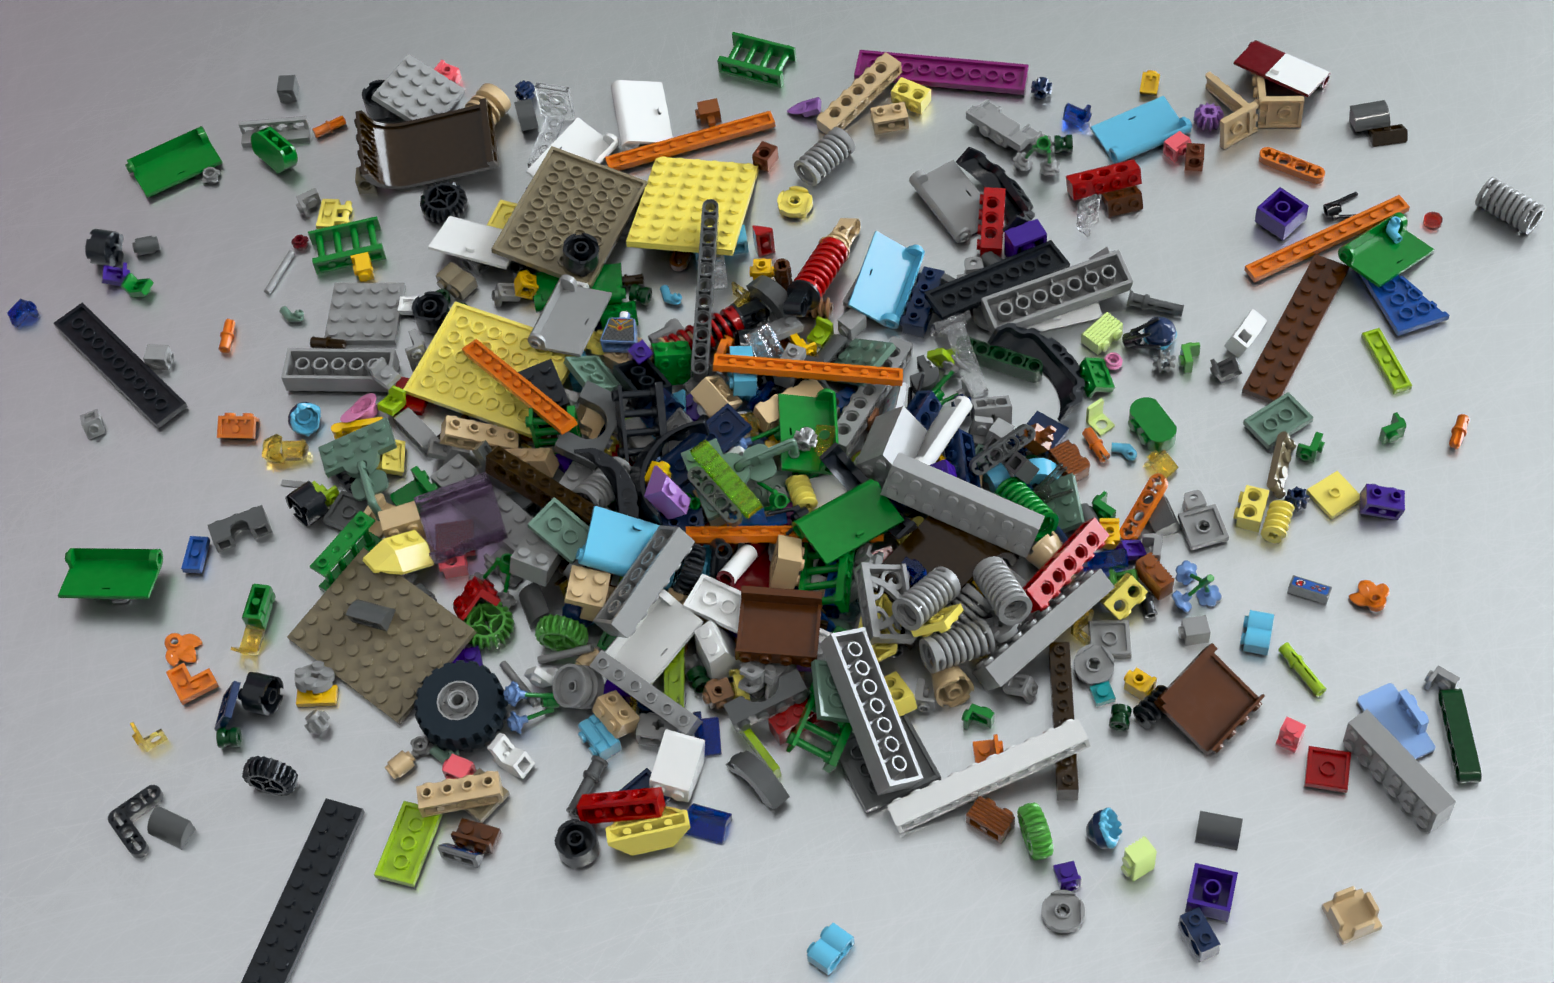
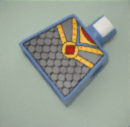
M622 311L619 314V318L611 317L608 319L600 339L603 352L628 353V349L633 344L638 343L635 319L630 318V313Z

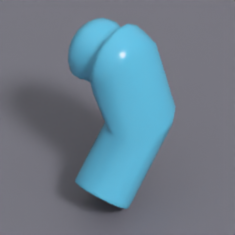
M1394 216L1388 222L1386 233L1397 244L1402 241V236L1398 233L1401 220L1399 217Z
M1112 443L1111 452L1121 453L1130 461L1136 459L1137 452L1130 444Z

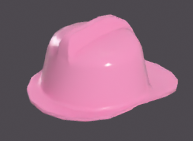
M368 393L359 398L341 416V422L347 423L354 420L374 418L378 413V407L375 403L376 395Z

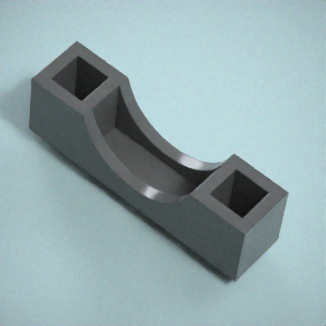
M795 669L779 677L777 691L768 700L752 702L740 696L723 705L737 733L749 729L751 725L757 722L766 721L775 713L786 711L788 707L794 704L803 703L810 695L801 675Z

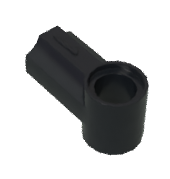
M716 538L710 544L709 577L716 580L718 572L729 561V557L732 554L731 546L722 538ZM724 545V550L718 553V548Z

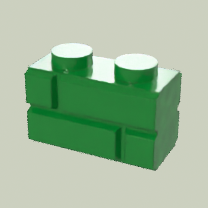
M252 584L242 615V620L247 628L266 630L273 607L272 604H274L276 598L271 586Z

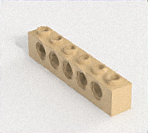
M887 52L879 56L871 67L866 68L864 73L855 79L847 90L841 93L840 97L832 101L829 107L818 115L816 119L817 128L824 134H827L834 127L845 129L902 73L901 62Z

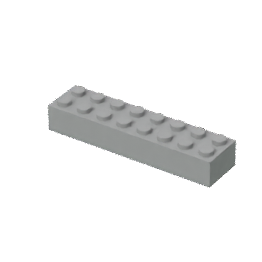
M1117 250L981 298L980 308L991 334H993L997 327L1007 323H1016V326L1025 328L1130 291L1133 280L1120 251Z
M898 452L891 465L881 491L883 496L1024 558H1027L1045 517Z
M458 453L430 476L432 483L436 484L440 491L439 493L469 520H474L475 525L499 547H504L510 554H513L529 530L527 525L533 517L503 491L488 483L478 473L476 468Z
M573 461L559 483L572 491L588 478L594 470ZM529 529L511 556L509 573L546 587L561 563L562 558L559 553Z
M1090 569L1086 573L1082 572L1075 578L1076 582L1065 586L1061 590L1062 594L1049 601L1050 605L1041 612L1039 610L1032 615L1034 618L1029 622L1025 621L1019 626L1018 629L1020 631L1012 638L1005 641V644L1002 646H996L991 656L986 659L983 658L975 664L977 668L972 673L986 691L1003 686L1115 588L1101 569L1094 571Z
M865 627L831 633L820 643L877 795L912 788L924 778Z

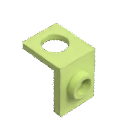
M1102 398L1088 406L1086 411V423L1099 436L1104 435L1115 427V424L1103 414L1104 400ZM1099 421H1104L1107 423V427L1100 429L1096 424Z

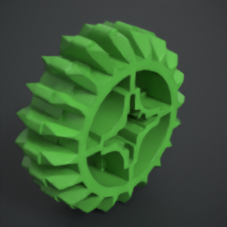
M486 600L484 604L478 602L477 606L471 609L463 621L477 632L469 644H472L473 647L479 645V649L482 651L485 647L489 651L493 646L498 649V644L500 643L505 645V639H510V634L513 633V626L515 624L507 606L502 607L503 604L501 602L497 606L488 603Z
M550 614L549 616H543V618H540L535 629L536 640L541 645H545V648L557 652L587 645L589 639L588 629L583 624H579L578 620L575 621L572 618H567L565 615L559 616L556 614L554 616Z
M1035 802L1019 807L1017 811L1018 823L1029 855L1034 860H1043L1052 856L1054 851L1053 840L1041 807Z

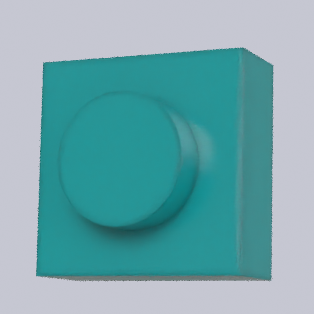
M1109 681L1089 686V691L1096 707L1116 701Z

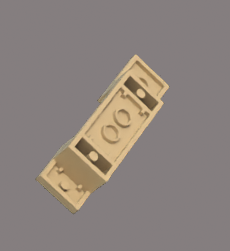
M572 565L564 603L581 606L580 619L593 621L616 589V587L609 586L611 574ZM669 588L667 591L682 605L688 598L687 595L676 592L673 588ZM696 615V616L699 617L702 621H704L703 624H705L706 622L709 621V620H707V619H704V618H702V617Z

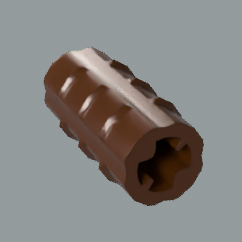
M781 258L774 263V278L787 292L788 286L793 282L791 267L788 260Z

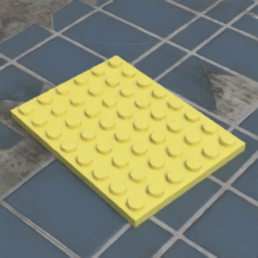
M665 156L656 158L626 240L627 247L699 253L702 205L704 201L713 199L717 201L719 206L717 255L733 256L759 172V165L754 166L751 163L719 162L715 160L668 158Z
M455 301L403 390H405L406 394L499 427L511 429L516 433L532 438L530 428H526L525 422L526 416H529V407L464 355L462 348L477 339L517 372L552 359L562 385L570 373L563 362L565 357L572 355L534 349L528 343V337L533 327Z

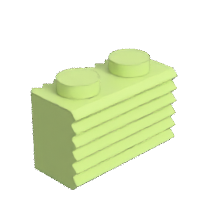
M1106 312L1081 334V343L1099 355L1102 351H1107L1114 340L1117 341L1123 335V323Z
M1143 836L1142 839L1139 838V841L1128 845V848L1125 847L1121 870L1132 881L1142 877L1155 867L1157 851L1146 837Z

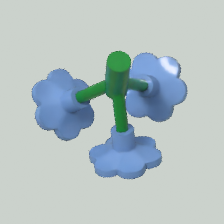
M1188 560L1183 561L1181 565L1176 567L1177 575L1175 579L1184 585L1190 584L1192 580H1197L1199 585L1185 594H1181L1176 590L1172 594L1176 606L1184 612H1189L1192 608L1189 600L1195 593L1200 605L1215 606L1216 601L1221 600L1222 596L1218 586L1209 585L1214 581V576L1209 574L1203 579L1198 577L1196 573L1197 565L1190 563Z

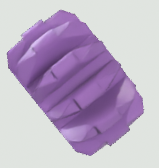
M1206 102L1205 105L1200 104L1196 108L1193 120L1197 128H1202L1203 131L1208 129L1211 132L1212 129H1218L1224 113L1220 106H1215L1214 103L1210 105Z

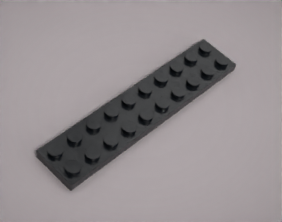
M83 302L53 323L158 429L188 407L186 402Z
M325 799L241 983L289 982L364 815L363 808Z

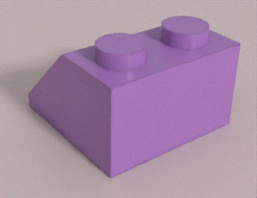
M657 465L654 466L644 497L668 520L686 515L691 498Z

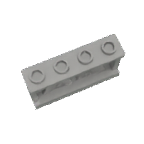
M861 562L854 570L862 624L865 627L871 645L875 643L912 644L918 637H914L912 632L905 628V634L897 633L892 624L898 630H902L894 615L889 617L884 609L875 604V601L883 595L884 591L896 600L909 590L910 575L906 564H869V562ZM871 574H881L880 578H877L875 576H871ZM887 574H894L897 584L892 582L893 578L885 582V576ZM873 588H874L876 591H877L878 588H879L878 594H874ZM877 613L882 615L880 619H878ZM886 628L890 632V634H880V631Z

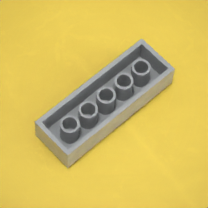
M287 348L281 379L286 391L388 392V389L373 380L369 368L380 357H383L386 364L398 372L399 359L395 349Z
M660 525L593 622L611 636L622 638L632 636L636 631L638 623L646 617L647 610L657 601L661 590L669 584L672 574L680 568L683 558L691 552L695 541L679 527Z
M1368 709L1348 722L1343 739L1347 750L1353 752L1358 757L1359 762L1372 772L1374 778L1384 784L1389 794L1394 798L1396 797L1402 803L1404 810L1416 818L1421 828L1431 833L1449 820L1456 801Z

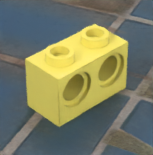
M901 77L891 90V102H904L906 109L922 114L931 102V89Z
M1246 485L1245 491H1241L1238 503H1241L1240 508L1236 507L1233 519H1237L1235 527L1259 533L1270 490Z
M1126 573L1114 585L1115 588L1099 601L1119 620L1128 617L1132 612L1131 609L1136 604H1140L1148 593L1129 573ZM1131 586L1136 588L1133 595L1128 594V589ZM1117 600H1121V607L1115 610L1114 603Z
M897 671L884 676L899 717L917 709L913 692Z

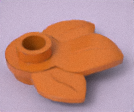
M1362 580L1358 584L1359 592L1349 595V599L1355 605L1367 606L1371 611L1378 612L1383 610L1386 605L1389 588L1384 583L1376 586L1370 580Z
M169 634L164 642L167 649L165 655L167 662L172 667H175L180 660L195 663V648L202 644V640L194 634ZM178 640V643L171 644V641Z

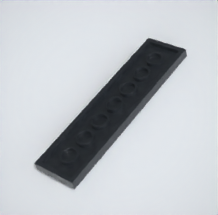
M1052 240L928 290L924 292V298L943 322L981 306V298L1063 270L1070 267V263Z

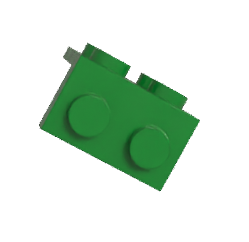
M688 341L651 343L654 365L671 385L685 384L691 378L692 352Z
M415 466L411 469L414 480L390 494V498L395 506L415 501L419 514L422 515L441 503L438 496L440 491L434 482L432 484L429 482L430 478L426 471H421L418 466Z

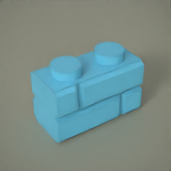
M595 714L579 723L580 732L578 736L583 743L587 742L590 745L588 749L592 756L596 755L607 760L612 755L621 751L622 747L618 738L616 739L607 730Z

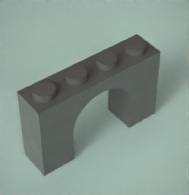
M587 380L577 403L600 414L605 423V431L594 439H584L571 432H566L563 435L560 434L553 451L595 471L597 466L585 457L574 454V449L596 448L603 452L605 449L609 450L613 442L610 438L613 433L617 434L618 430L615 402L612 401L611 391ZM623 399L624 410L629 409V407L626 406L628 402L627 399Z

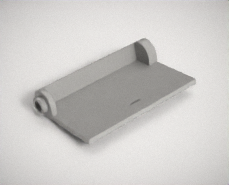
M954 160L927 174L923 170H918L909 178L911 185L957 243L966 242L970 237L978 233V224H982V220H978L979 209H983V205H979L980 192Z
M567 274L561 275L528 337V343L534 349L581 357L612 293L578 287L574 277Z

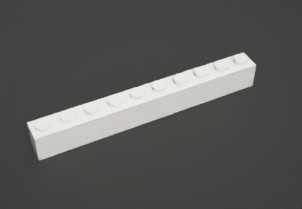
M1078 718L1066 720L1055 729L1049 728L1037 737L1027 738L1020 745L1010 746L998 755L988 756L983 762L973 763L961 772H953L948 778L941 781H933L924 789H916L904 798H896L887 807L901 834L969 803L979 796L982 797L1091 747L1089 739Z

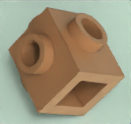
M727 677L708 681L702 693L703 701L706 705L709 704L710 709L715 707L717 709L724 708L723 704L733 700L735 696Z

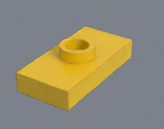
M333 685L329 690L313 694V690H306V693L297 689L296 705L297 707L337 706L338 686Z

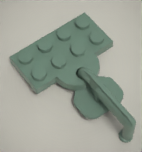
M387 417L318 447L327 477L329 478L346 471L349 476L356 478L351 485L353 497L358 501L366 499L376 520L380 521L378 512L382 510L377 504L375 495L385 491L389 481L387 474L376 468L380 463V455L397 448Z
M715 438L682 452L681 456L688 471L692 467H701L740 509L745 507L738 490L745 486L749 479L763 482L774 477L777 472V467L773 460L774 456L788 451L791 458H797L800 452L796 440L790 438L769 448L764 444H756L747 448L742 456L737 453L723 454ZM695 473L693 475L694 478H697L700 481V483L703 482L700 477V474L697 475ZM711 485L704 488V493L711 494L714 491V487ZM696 490L708 521L719 518L720 515ZM719 499L716 502L717 507H724L726 505L725 499Z

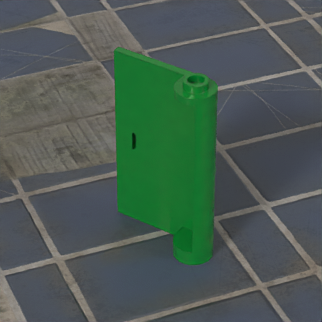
M200 126L127 159L125 166L129 174H134L148 198L202 173L208 167H215L223 162L210 143L204 128Z
M1397 212L1340 247L1338 256L1347 266L1377 287H1381L1433 253L1435 249L1406 230L1408 225L1406 216ZM1394 216L1399 217L1401 220L1398 233L1402 236V241L1397 244L1386 233L1388 222Z
M621 263L604 265L591 288L611 292L612 296L608 304L623 303V299H626V290L622 285ZM544 272L536 273L537 285L539 286L534 295L536 313L543 311L560 278Z
M824 388L817 393L816 397L778 394L780 443L793 438L796 430L800 431L804 427L813 429L815 434L818 435L816 447H811L810 451L799 450L800 454L797 458H791L788 451L781 453V470L833 475L819 457L835 442L839 445L835 391Z
M869 479L793 521L792 528L798 538H806L827 566L904 522V519L889 499L881 495L880 484L876 480Z
M70 548L65 553V562L68 563L69 570L58 593V598L149 599L163 564V552L161 549Z

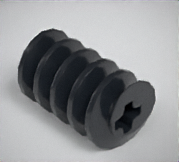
M1158 685L1155 690H1152L1144 700L1140 701L1133 708L1134 717L1143 728L1150 729V723L1155 724L1156 719L1162 718L1164 713L1153 702L1167 688L1166 686Z

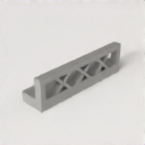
M306 116L239 121L243 148L252 147L251 135L264 129L262 127L264 125L272 127L291 144L310 142L311 128ZM296 123H304L303 126L296 125ZM279 124H285L287 127H281ZM245 127H252L254 129L246 130Z

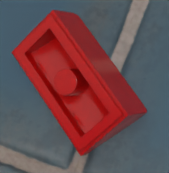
M753 225L754 247L758 257L775 253L773 229Z

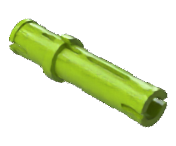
M1289 642L1280 646L1278 651L1288 661V666L1298 673L1315 696L1319 697L1325 693L1327 688L1324 687L1305 664L1304 658L1295 652Z

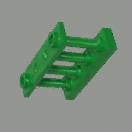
M733 32L732 41L734 47L728 57L719 56L717 60L719 72L782 88L784 84L782 69L787 60L796 61V48ZM740 48L749 50L744 61L735 59ZM756 52L765 54L759 65L751 64ZM771 56L780 58L775 69L766 67Z
M377 216L308 231L312 245H317L318 257L312 258L316 274L353 267L351 256L368 252L371 262L385 260L386 255L382 243L377 244L375 231L381 230ZM368 233L370 246L360 248L358 235ZM351 237L353 249L343 251L341 239ZM334 241L336 253L325 255L323 243Z
M575 405L567 406V412L576 419L578 424L568 432L583 438ZM529 408V416H526L525 422L526 428H530L535 448L555 446L558 438L541 439L540 436L560 435V433L553 427L538 428L537 425H547L548 423L541 417L535 418L533 408Z
M362 511L355 515L309 566L310 569L325 577L324 581L319 585V589L324 593L363 548L370 552L383 540L368 530L374 524L375 519Z
M808 542L804 543L803 559H805L803 571L800 573L799 590L814 591L836 588V593L833 596L822 597V605L834 604L838 606L841 613L849 612L855 550L839 558L837 564L813 567L814 559L821 558L816 551H812ZM838 572L835 580L811 583L812 575Z
M812 682L809 688L811 694L794 733L791 732L786 740V743L789 744L786 751L790 753L795 746H798L823 759L825 764L822 770L831 773L838 764L852 727L850 723L832 721L838 724L837 727L840 728L838 734H832L807 721L811 711L816 713ZM803 728L830 741V744L833 745L831 750L826 752L799 738Z

